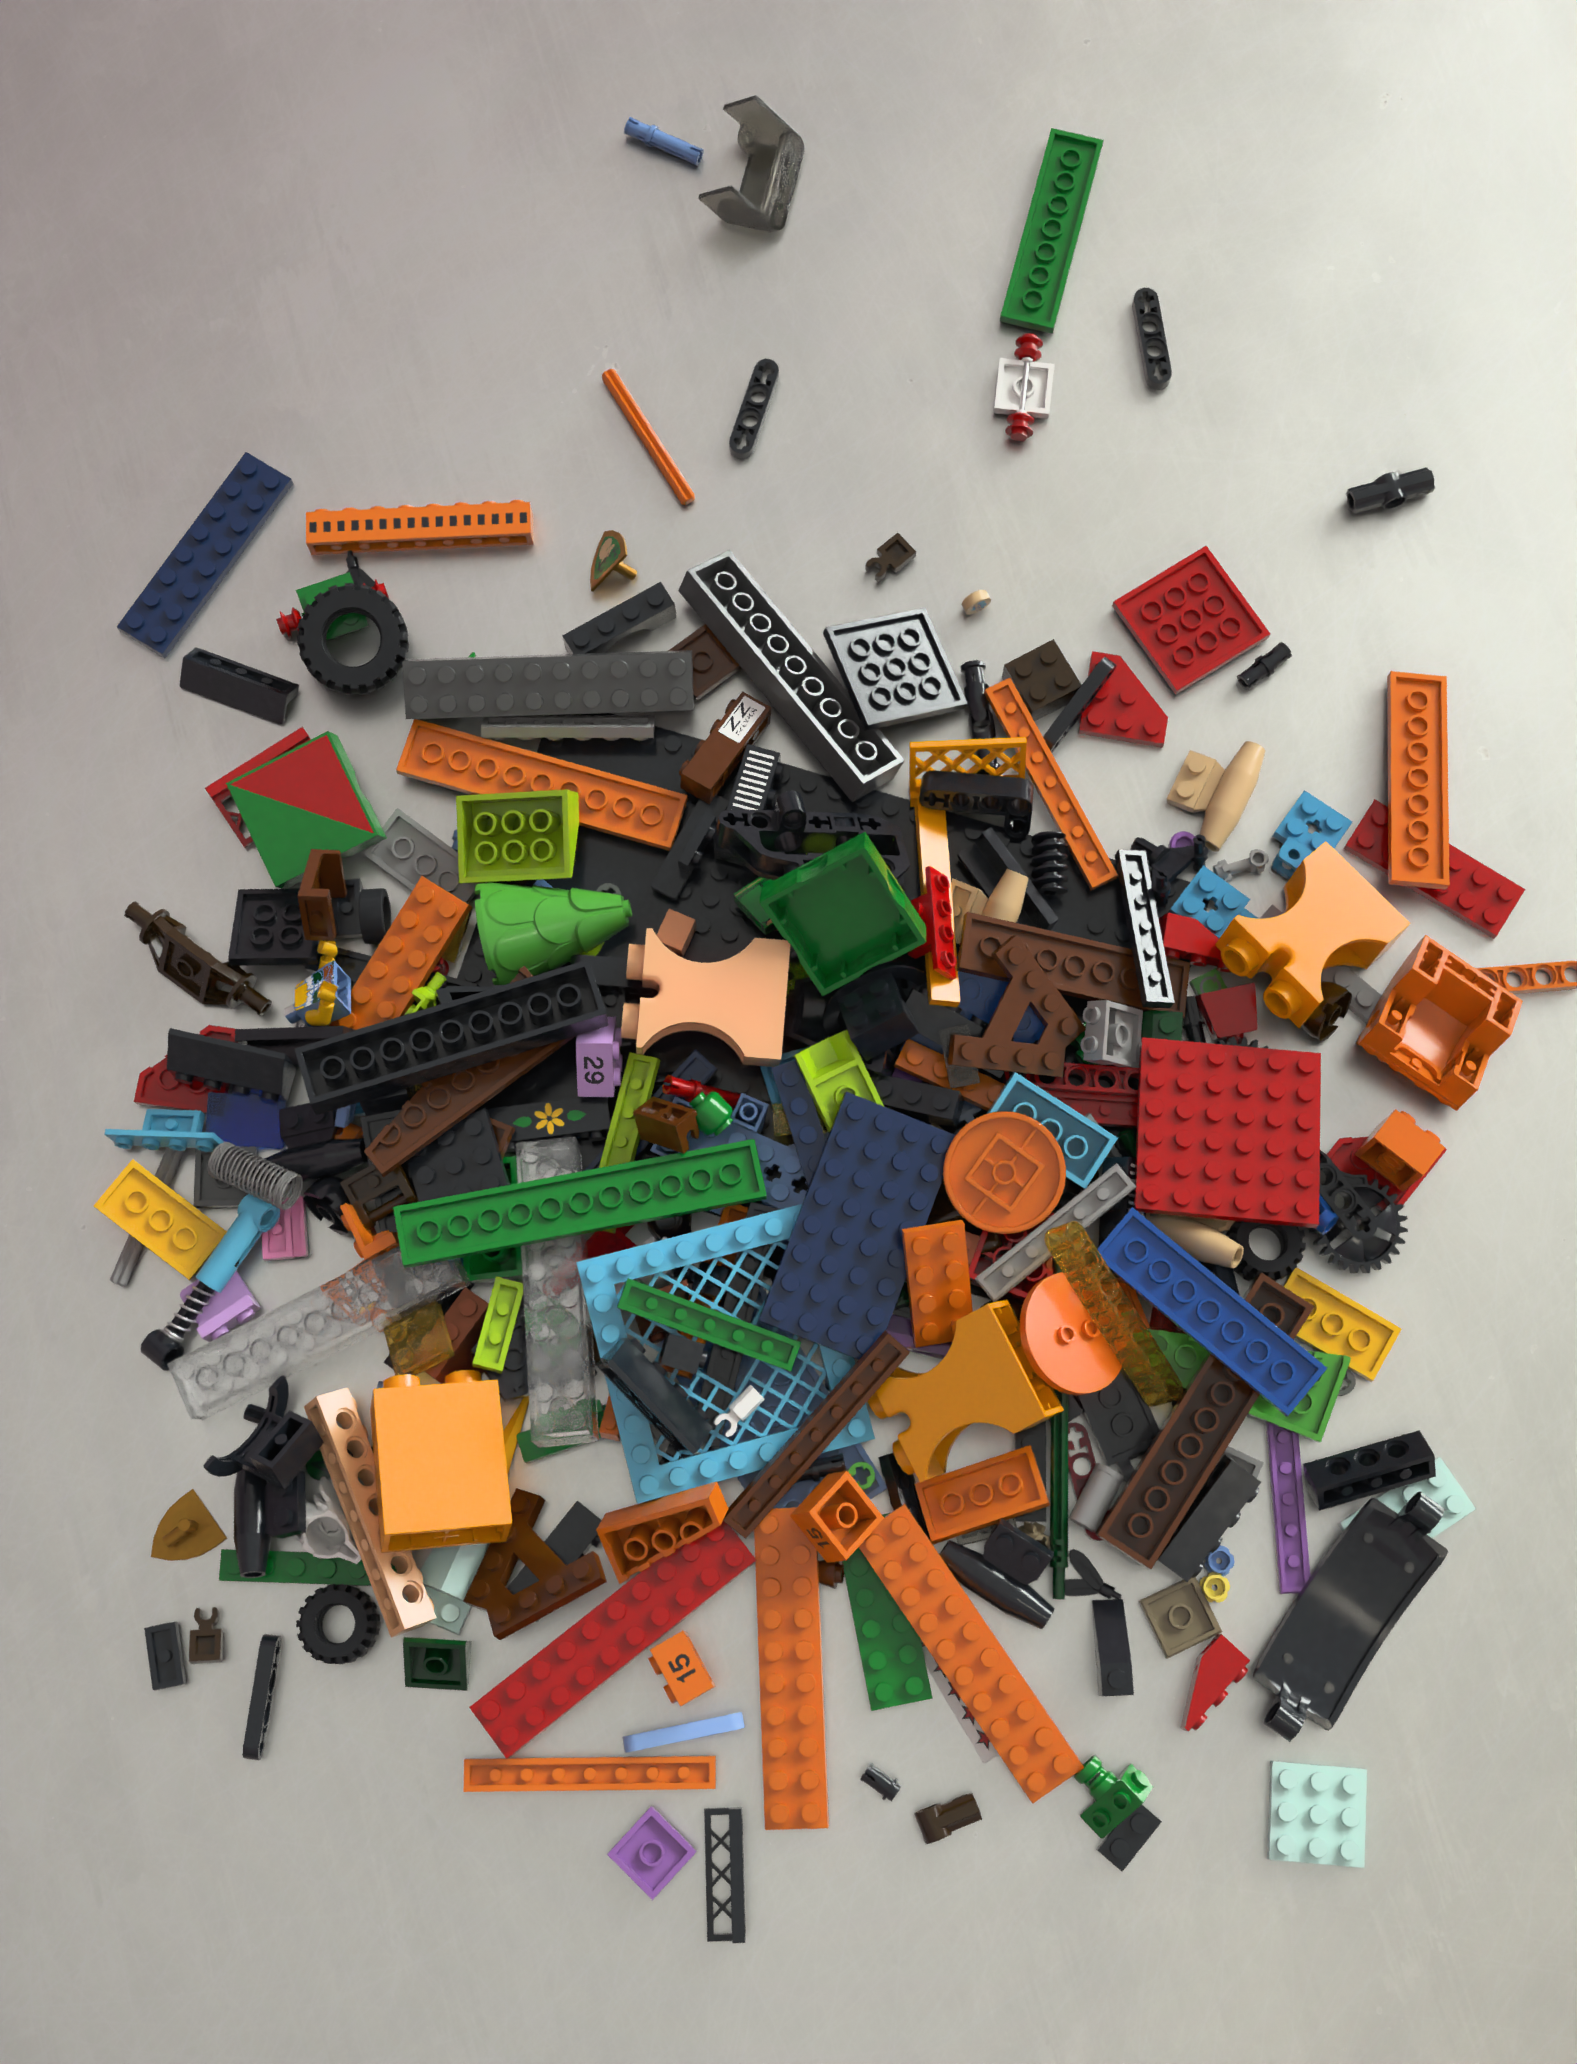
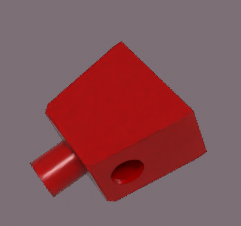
M1255 982L1194 996L1212 1040L1234 1037L1238 1044L1239 1039L1244 1037L1243 1033L1257 1030Z

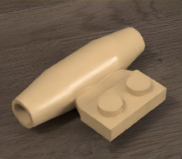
M1251 741L1244 742L1226 769L1216 759L1190 750L1167 797L1168 804L1192 813L1206 811L1199 835L1205 836V846L1210 851L1217 852L1220 850L1237 826L1255 789L1265 755V749L1257 743Z
M1006 869L989 898L982 890L952 879L951 889L956 943L960 944L963 917L967 912L1016 923L1021 913L1029 877Z
M1146 1213L1147 1220L1197 1261L1233 1269L1239 1265L1243 1257V1246L1221 1233L1222 1231H1227L1235 1221L1164 1214L1150 1216V1213Z

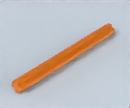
M612 368L602 374L603 382L681 504L688 505L695 500L693 491L616 371Z

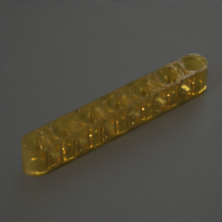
M1070 1221L1047 1230L1045 1244L1147 1405L1156 1407L1179 1400L1183 1395V1387L1179 1377L1084 1227L1077 1221Z

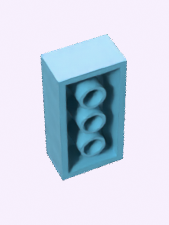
M1016 1072L1012 1073L987 1114L1000 1111L1016 1112L1027 1115L1044 1125L1053 1134L1061 1147L1066 1165V1178L1084 1189L1087 1188L1118 1139L1115 1135Z

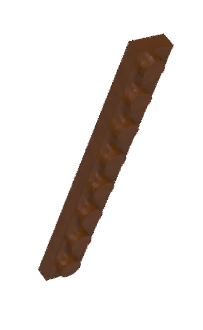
M885 1330L729 1506L723 1521L746 1539L909 1355V1350Z

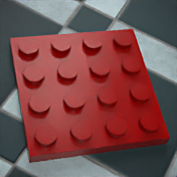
M1204 546L1113 601L1112 604L1114 610L1175 695L1265 641L1271 634L1207 546Z

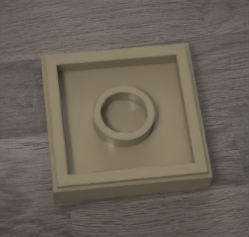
M1191 1577L1188 1582L1183 1579L1138 1601L1166 1659L1222 1633L1196 1577Z

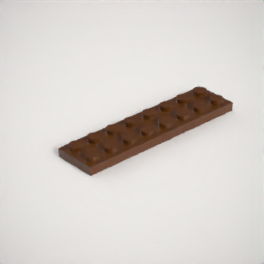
M967 912L963 917L957 971L1009 982L1010 979L991 954L1011 936L1017 935L1060 994L1090 1001L1109 1000L1143 1010V1012L1150 1010L1183 1012V1018L1185 1017L1190 962L1166 957L1175 1002L1171 1008L1142 1007L1132 949Z

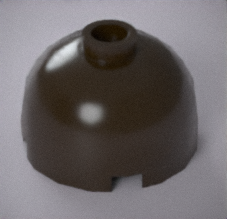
M1321 981V991L1324 1000L1301 1026L1302 1030L1308 1035L1320 1041L1328 1039L1335 1032L1338 1026L1333 1024L1339 1016L1345 1017L1352 1000V993L1339 984L1328 981Z

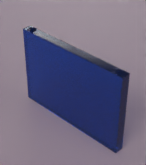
M208 1093L206 1132L215 1133L224 1142L234 1144L236 1147L255 1146L256 1148L284 1149V1141L280 1136L279 1109L286 1108V1101L278 1099V1103H270L261 1100V1095L249 1094V1097H243L230 1093Z

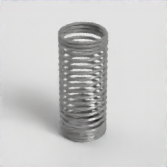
M229 1142L219 1144L213 1150L208 1161L207 1169L210 1177L223 1181V1183L236 1187L254 1197H258V1199L271 1203L282 1210L291 1208L301 1194L303 1179L300 1174L271 1163V1161L249 1153V1151L236 1147V1145ZM229 1149V1152L225 1155L222 1161L220 1172L218 1173L220 1160L224 1153ZM239 1158V1161H238V1163H237V1165H236V1168L233 1170V1167H234V1165H235L237 1159ZM243 1161V1164H242L240 1170H239L238 1173H237V1170H238V1168H239L241 1162ZM248 1162L244 1173L241 1175V1173H242V1171H243V1168L245 1167L246 1163ZM252 1165V1167H251V1169H250V1172H249V1174H248L247 1177H246L247 1171H248V1169L250 1168V1166ZM255 1167H256V1170H255V1172H254L252 1178L250 1179L251 1174H252L253 1170H254ZM260 1170V1173H259L257 1179L255 1180V1177H256L258 1171ZM265 1171L264 1176H263L262 1180L260 1181V1178H261L263 1172ZM292 1180V1183H291V1186H290V1188H289V1191L287 1192V1194L285 1195V1197L282 1199L283 1194L286 1192V1190H287V1188H288L289 1182ZM294 1182H295V1187H294V1189H293V1192H292L291 1196L289 1197V1199H288L284 1204H282V1202H283V1201L289 1196V1194L291 1193L292 1188H293V1186H294Z

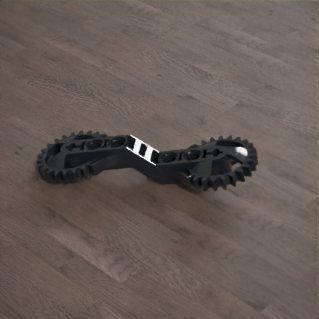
M1230 1037L1227 1039V1045L1258 1047V1040H1253L1247 1045V1038L1242 1037L1237 1044L1236 1039ZM1223 1040L1216 1042V1044L1226 1045ZM1320 1150V1170L1325 1173L1326 1181L1323 1185L1320 1184L1319 1193L1331 1208L1330 1210L1338 1215L1339 1218L1331 1230L1324 1235L1315 1228L1309 1230V1233L1318 1234L1319 1237L1313 1242V1245L1323 1246L1319 1252L1320 1256L1330 1254L1328 1259L1329 1265L1339 1261L1338 1270L1340 1271L1346 1270L1348 1266L1350 1273H1358L1359 1268L1362 1273H1370V1266L1374 1270H1381V1262L1384 1264L1392 1263L1388 1254H1400L1395 1245L1405 1244V1241L1399 1237V1233L1408 1232V1229L1400 1226V1222L1408 1218L1398 1213L1404 1205H1395L1393 1203L1398 1195L1397 1193L1387 1195L1388 1185H1382L1378 1188V1179H1371L1368 1183L1367 1175H1352L1339 1170L1329 1156ZM1337 1193H1340L1344 1198L1345 1203L1341 1209L1335 1204ZM1383 1200L1386 1207L1375 1216L1370 1209ZM1358 1219L1361 1220V1223L1359 1224V1228L1361 1230H1356L1355 1226H1357L1358 1224L1356 1221ZM1377 1228L1391 1234V1237L1388 1241L1373 1235ZM1340 1233L1348 1238L1335 1249L1330 1245Z

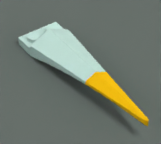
M531 1395L523 1397L503 1431L507 1476L518 1442L516 1436L521 1432ZM489 1543L432 1549L420 1569L423 1575L424 1587L428 1597L433 1601L434 1613L436 1615V1618L429 1623L460 1635L472 1608L463 1600L485 1556Z

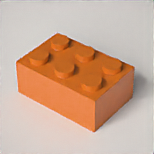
M1395 1109L1372 1131L1355 1155L1403 1192L1424 1176L1445 1147L1440 1144L1441 1140L1433 1132L1424 1131L1418 1127L1411 1115Z

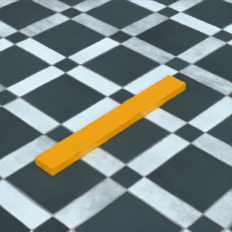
M917 799L914 807L921 895L927 893L926 867L931 866L948 877L950 883L949 898L952 908L951 922L954 932L953 945L956 958V979L951 981L933 970L932 951L925 954L928 1004L958 1007L960 1004L946 812L945 810L928 809L922 806L919 799Z

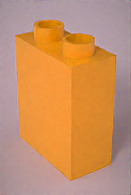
M461 1370L446 1375L444 1378L445 1384L420 1385V1378L418 1376L405 1374L389 1377L383 1381V1388L373 1389L370 1416L381 1553L507 1541L512 1526L498 1380L482 1381L480 1372Z

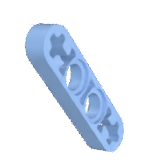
M742 1712L623 1736L622 1739L625 1753L738 1730L745 1728Z

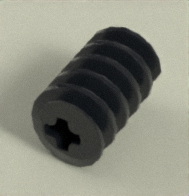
M1040 832L1031 838V843L1034 846L1031 849V854L1034 857L1031 860V865L1034 868L1031 872V876L1034 879L1032 883L1041 895L1053 896L1068 893V888L1060 886L1061 883L1068 881L1067 876L1060 875V872L1068 870L1067 865L1060 864V861L1068 859L1067 854L1060 853V850L1068 848L1066 842L1060 841V839L1066 837L1064 833Z

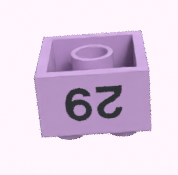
M607 1017L608 1026L577 1035L578 1097H614L615 1086H621L623 1054H620V1046H622L621 1028H617L616 1017Z

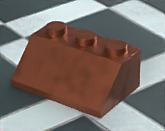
M465 1287L411 1362L441 1384H445L444 1378L446 1375L455 1371L475 1370L480 1372L482 1376L484 1371L481 1368L472 1366L474 1357L471 1354V1349L479 1341L489 1303Z

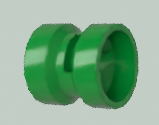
M1093 1755L1083 1764L1084 1768L1073 1777L1079 1784H1085L1089 1789V1794L1097 1801L1115 1784L1118 1778L1111 1771H1106L1102 1767V1761L1096 1755Z

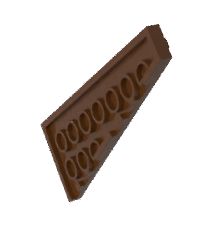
M523 966L518 970L519 973L510 983L532 977L533 975ZM576 1036L422 1083V1087L410 1101H406L401 1107L402 1110L392 1122L386 1125L365 1149V1155L384 1178Z

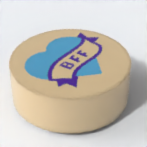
M978 590L968 595L962 601V607L966 614H974L987 607L991 599L987 591Z

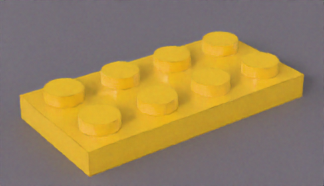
M133 1159L94 1204L98 1211L189 1281L209 1258L227 1232Z
M1296 1267L1290 1273L1283 1286L1312 1304L1314 1308L1295 1338L1319 1352L1351 1357L1348 1369L1372 1382L1402 1329Z

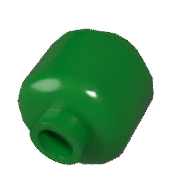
M715 1091L707 1095L700 1092L689 1103L692 1109L697 1112L696 1121L698 1128L704 1135L714 1134L718 1136L733 1121L730 1117L733 1113L732 1107Z

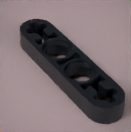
M1141 288L1134 295L1132 308L1145 380L1150 388L1162 390L1170 382L1172 369L1159 298L1153 289ZM1142 298H1146V301L1150 302L1147 313H1145L1144 302H1141ZM1151 321L1156 324L1157 329L1148 332L1143 328L1142 324ZM1157 346L1161 349L1162 353L1159 356H1151L1148 354L1147 348ZM1158 364L1159 374L1163 376L1162 380H1158V377L1154 376L1156 365Z
M762 359L755 365L732 430L729 449L733 457L737 459H747L753 454L779 380V368L777 363L771 359ZM769 369L771 374L767 375L765 385L762 383V373ZM755 392H762L766 395V398L758 403L751 399V395ZM750 415L756 417L758 422L756 425L749 427L744 425L742 420ZM743 434L747 435L746 446L738 449L737 444L741 443Z
M1104 657L1097 664L1044 734L1043 738L1051 753L1058 747L1115 671L1117 665L1107 657Z
M264 1634L260 1642L243 1744L244 1759L260 1760L263 1755L281 1648V1637L277 1635Z

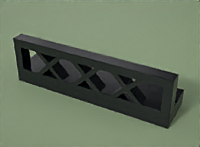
M742 1807L705 1808L707 1942L732 1941V1943H745ZM711 1815H729V1830L722 1838L711 1829ZM728 1835L730 1840V1847L724 1842ZM712 1836L718 1841L713 1848ZM720 1844L730 1852V1863L722 1871L712 1862V1853ZM712 1868L719 1874L714 1880ZM729 1868H730V1879L725 1875V1873L727 1872V1870H728ZM721 1877L731 1886V1896L723 1904L713 1895V1886ZM713 1901L720 1907L714 1915ZM730 1901H731V1912L726 1908V1906L729 1904ZM723 1910L732 1919V1933L714 1934V1919Z

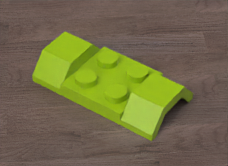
M848 1030L830 1036L793 1055L828 1132L831 1130L845 1092L884 1106L856 1046L850 1039Z

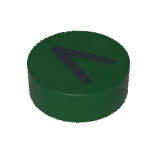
M317 1450L306 1464L307 1473L311 1478L318 1481L323 1476L329 1480L331 1477L321 1451Z

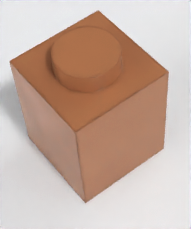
M668 909L656 936L670 951L683 958L696 931V920Z

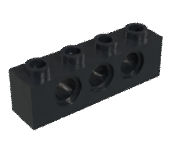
M1420 1430L1303 1464L1305 1485L1319 1511L1436 1477L1435 1455Z

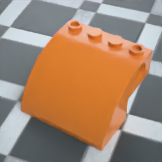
M1425 935L1403 962L1383 992L1368 1019L1358 1044L1367 1053L1375 1055L1387 1063L1392 1070L1400 1072L1412 1080L1417 1087L1425 1089L1437 1097L1442 1104L1448 1105L1457 1111L1479 1089L1489 1057L1511 1036L1523 1001Z

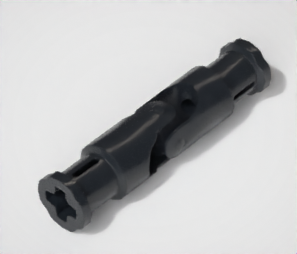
M979 660L965 662L960 666V669L964 673L966 683L964 696L972 712V716L969 713L968 717L971 739L997 738L993 714L989 709L990 703L984 694L985 689L989 688V685L985 683L984 676L986 664L984 661ZM990 723L987 731L982 733L974 731L973 725L984 728ZM979 749L975 753L976 756L983 759L990 751ZM997 757L988 763L995 770L1001 766L997 763ZM981 769L976 773L981 775H989V773L986 772L984 769Z

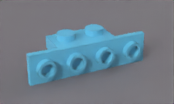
M147 1109L142 1130L105 1129L104 1134L114 1142L115 1146L123 1149H131L132 1146H142L150 1150H158L159 1147H169L177 1151H185L186 1148H196L200 1151L212 1152L213 1149L224 1142L215 1133L202 1132L205 1114L198 1110Z

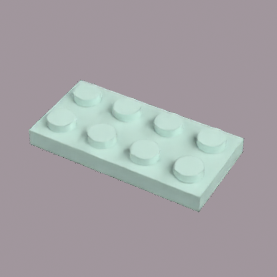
M1441 1457L1435 1459L1436 1477L1388 1490L1376 1498L1398 1514L1406 1503L1417 1492L1421 1491L1446 1510L1439 1523L1431 1530V1533L1427 1534L1431 1538H1434L1476 1509ZM1361 1509L1338 1523L1342 1531L1346 1529Z

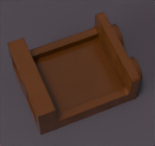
M311 849L297 895L305 940L335 941L337 933L331 898H345L347 894L341 852L339 850Z

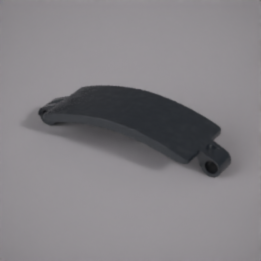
M1421 1491L1417 1492L1398 1514L1375 1498H1371L1362 1507L1302 1588L1253 1672V1678L1276 1694L1264 1720L1266 1726L1290 1743L1301 1730L1306 1717L1326 1731L1332 1729L1380 1646L1413 1599L1447 1556L1448 1550L1427 1535L1439 1523L1446 1510Z

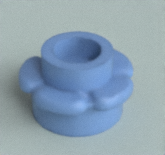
M1220 1545L1213 1553L1209 1552L1205 1558L1204 1566L1211 1574L1215 1573L1216 1575L1225 1576L1229 1573L1230 1568L1234 1566V1556L1229 1552L1228 1548ZM1217 1558L1222 1560L1221 1564L1216 1562Z

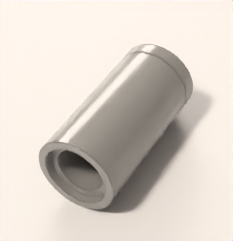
M1096 1463L1069 1519L1079 1526L1096 1533L1124 1477L1111 1468Z

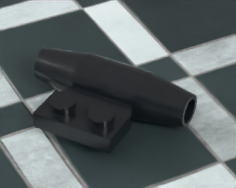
M310 1103L279 1109L280 1136L288 1149L264 1158L267 1161H271V1163L300 1174L303 1182L338 1175L368 1162L367 1156L364 1153L366 1149L364 1138L334 1139L339 1127L335 1126L337 1109L316 1115ZM260 1170L258 1171V1173H257V1175H256V1177H255V1180L257 1179V1177H258V1175H259V1173H260ZM265 1171L263 1172V1174H262V1176H261V1178H260V1181L262 1180Z
M245 1469L240 1470L236 1474L234 1486V1543L240 1576L245 1578L262 1577L266 1574L272 1536L283 1539L306 1533L304 1471H300L285 1490Z
M1002 1518L986 1540L984 1554L951 1540L946 1543L940 1552V1556L955 1578L964 1587L1005 1614L1039 1629L1044 1628L1054 1611V1607L1038 1594L1029 1583L1038 1580L1053 1558V1551Z

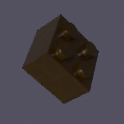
M1054 639L1004 664L1002 673L1003 680L1012 679L1034 722L1067 705L1082 685Z

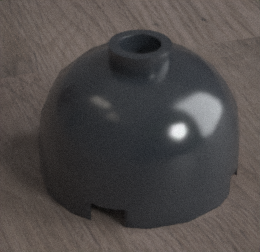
M335 1176L320 1178L304 1192L303 1200L317 1219L322 1221L324 1217L333 1223L328 1228L341 1235H346L349 1231L341 1220L343 1212L340 1206L345 1203H351L340 1184L344 1179Z

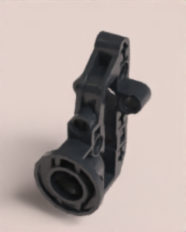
M786 791L779 795L774 810L739 809L721 812L713 836V840L718 847L728 849L755 875L771 880H776L863 832H866L901 887L904 883L903 874L908 871L910 866L899 826L874 815L806 812L803 798L796 791ZM797 853H807V855H797Z

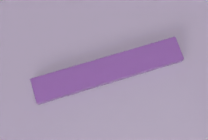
M1266 1422L1279 1593H1300L1311 1576L1299 1435Z

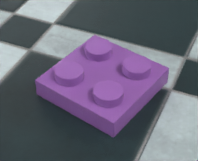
M651 1806L607 1855L653 1900L697 1850Z

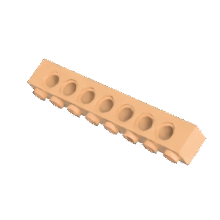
M348 1388L316 1396L304 1406L308 1419L313 1422L324 1442L320 1447L321 1454L390 1636L392 1638L423 1627L434 1620L436 1615L434 1613L433 1601L428 1597L423 1584V1575L416 1566L412 1550L381 1553L374 1454L368 1441V1432L365 1426L362 1425L358 1415L356 1401L351 1397ZM336 1421L342 1425V1428L337 1425ZM347 1449L352 1452L353 1457L349 1455ZM358 1477L363 1481L364 1486L359 1482ZM369 1506L373 1508L375 1514L370 1511ZM391 1564L396 1567L397 1573L392 1569ZM402 1593H404L407 1596L408 1602L405 1601Z

